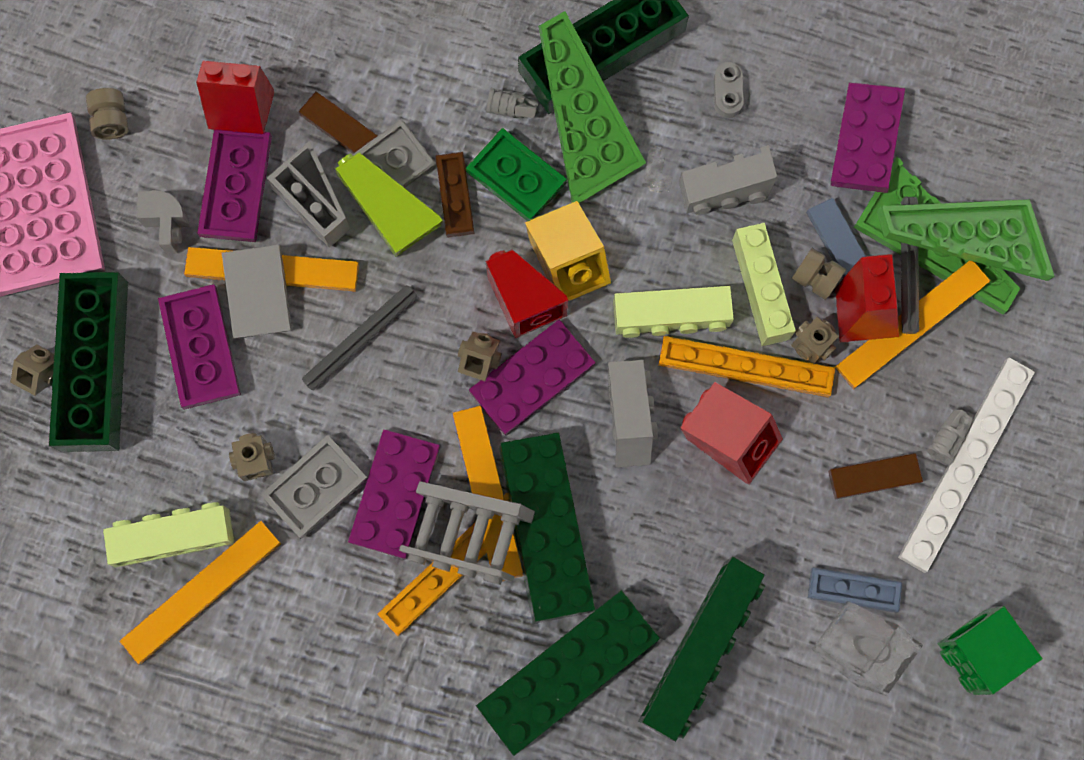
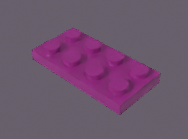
M849 82L831 177V186L888 193L905 88Z
M214 130L197 232L199 237L256 242L272 140L270 132L254 134Z
M215 284L158 298L181 408L185 410L240 396V388L218 290Z
M558 319L498 366L497 369L489 373L486 381L480 380L471 387L469 393L481 405L482 409L504 436H507L594 367L596 362Z
M383 429L348 543L406 560L408 554L399 551L401 545L410 547L425 499L424 496L416 493L419 481L430 483L440 445Z

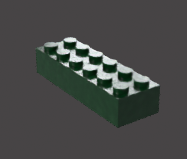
M612 0L573 23V26L602 81H605L684 33L689 15L678 0ZM542 43L518 56V72L549 115L554 112Z
M119 272L60 273L49 446L60 452L119 451L128 282Z
M559 432L500 443L499 454L509 498L508 501L521 504L535 511L531 523L520 521L519 525H515L514 528L532 624L592 613L595 611V605Z
M733 556L724 562L638 722L675 742L678 737L683 739L692 724L688 720L693 710L698 711L707 696L703 692L707 683H713L722 668V666L718 665L720 658L731 652L736 642V638L732 637L735 630L744 627L751 614V611L747 610L750 602L757 601L765 588V584L762 583L765 574Z
M621 590L479 702L476 707L511 754L515 756L660 638Z

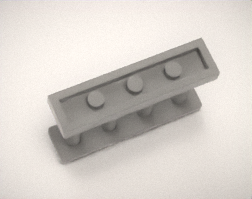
M419 481L416 493L426 497L425 503L428 505L415 547L400 546L399 551L409 555L407 560L425 565L426 560L433 562L432 567L448 572L452 566L459 568L458 574L475 578L476 573L484 575V581L501 585L502 580L513 582L514 576L502 571L515 525H519L520 521L531 523L535 511L521 504ZM447 503L451 504L450 509H452V513L439 555L427 552V545L439 507H443V504ZM468 509L476 510L475 514L478 516L465 559L462 561L451 558L463 515L468 512ZM494 515L502 516L501 521H503V525L490 568L477 565L476 562L489 519H493Z

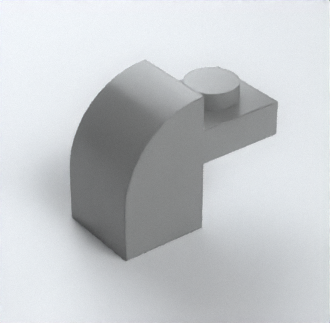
M157 190L138 191L137 219L144 227H160L159 246L166 254L178 253V244L182 243L181 227L190 226L187 213L177 199L167 192Z

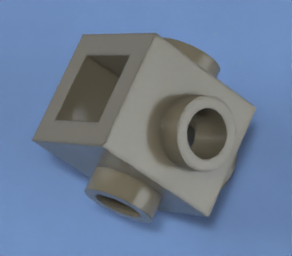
M816 317L811 323L806 320L796 330L795 334L798 337L791 346L801 358L814 364L820 357L825 361L836 349L833 343L839 336L835 333V328L826 320L821 321Z
M472 332L468 341L463 340L460 345L458 357L461 360L458 372L486 381L491 369H497L502 356V353L498 352L500 340L494 339L485 333Z
M37 344L26 352H21L14 359L10 382L34 396L49 385L52 386L54 353Z
M256 433L242 435L239 437V441L231 443L233 452H229L230 463L233 470L237 469L239 478L243 481H249L273 475L271 460L275 459L271 442L267 443L261 435L257 436Z

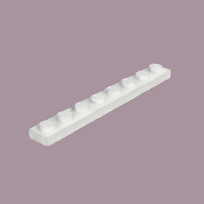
M1007 358L1004 361L972 420L964 442L961 444L952 463L948 464L898 556L899 559L923 573L928 572L1035 373L1033 370L1011 358Z

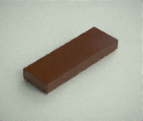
M317 91L298 111L301 117L352 154L378 136Z
M463 152L435 155L447 238L475 234Z
M916 453L830 469L828 471L835 500L923 482Z

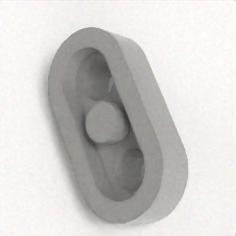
M725 62L719 65L715 71L714 105L716 112L720 116L733 118L740 113L744 103L743 74L738 65L732 62ZM730 72L733 74V77L728 78L724 73ZM732 98L734 103H727L725 99Z

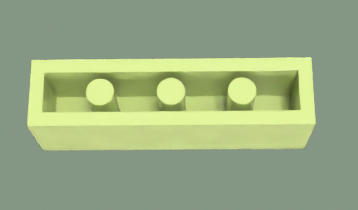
M765 223L736 229L732 242L761 345L766 346L790 340L796 330Z
M730 286L616 293L613 299L616 335L623 334L625 338L638 337L640 333L651 332L653 336H663L669 334V331L680 330L682 334L696 333L698 329L709 328L710 332H720L726 330V327H730L734 320Z
M219 502L202 505V510L190 512V508H183L172 511L171 516L161 517L160 514H152L142 517L141 522L131 523V520L113 522V527L103 529L107 563L113 567H122L234 544L230 511L225 506H220Z

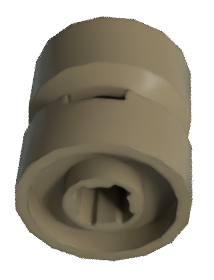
M99 88L90 91L86 95V104L89 115L93 116L89 118L92 136L102 140L118 139L125 136L129 129L127 117L124 113L123 93L114 88Z
M812 247L792 279L804 287L812 286V292L826 300L841 279L846 268L835 261L827 262L826 256Z

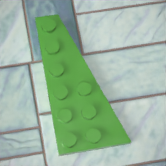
M563 11L539 25L538 28L572 203L575 201L580 203L646 164L566 11Z
M897 156L892 166L888 193L875 192L853 228L901 255V242L884 238L877 211L882 206L901 205L902 199L907 196L916 197L918 204H940V201L935 196L932 197L920 185L922 182L904 168V163ZM918 247L919 266L942 280L947 279L970 261ZM975 262L990 279V282L972 297L1004 315L1011 306L1020 287L1003 269Z
M1030 199L882 206L877 211L884 238L1045 281L1055 277Z

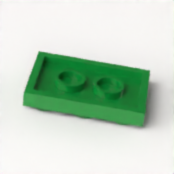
M504 128L493 137L466 167V172L526 221L536 218L567 183V179Z

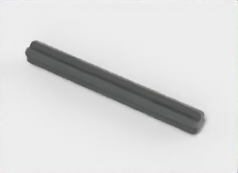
M904 197L901 205H918V199L916 197ZM901 242L902 332L904 334H916L919 331L918 247Z
M406 285L303 376L302 380L309 389L315 390L417 298L414 290Z

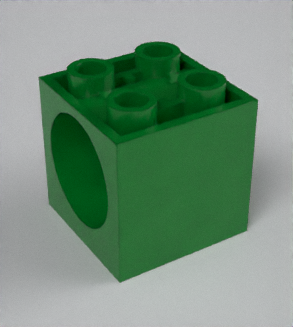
M1005 606L982 611L937 643L942 649L940 655L950 667L954 666L960 677H958L960 684L967 692H972L974 695L995 694L1043 659Z

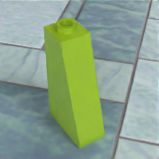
M360 152L354 156L350 153L338 161L337 164L339 166L335 168L336 174L395 257L442 226L443 220L437 213Z

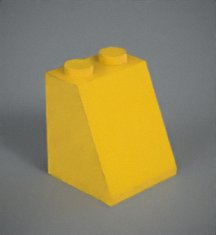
M578 201L525 222L530 243L546 278L560 289L569 301L611 284L604 245Z

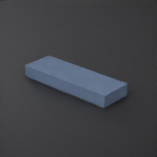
M831 198L808 209L806 213L832 260L846 268L842 275V278H844L860 258L866 256L835 200Z
M811 568L807 598L898 613L902 582Z

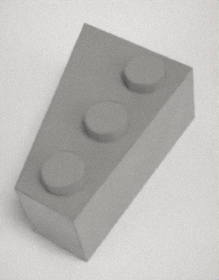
M310 141L267 177L276 194L329 248L350 230L347 219Z
M769 145L761 147V153L744 158L743 153L735 155V161L728 164L717 165V162H713L681 172L679 186L686 214L694 212L696 215L711 211L712 208L722 207V209H731L742 202L749 201L751 204H756L766 200L777 179Z
M643 360L608 362L610 412L612 413L614 429L612 434L616 447L615 468L650 465L653 440L658 439L657 422H651L650 414H654L653 396H648L647 388H651L650 371L644 370Z

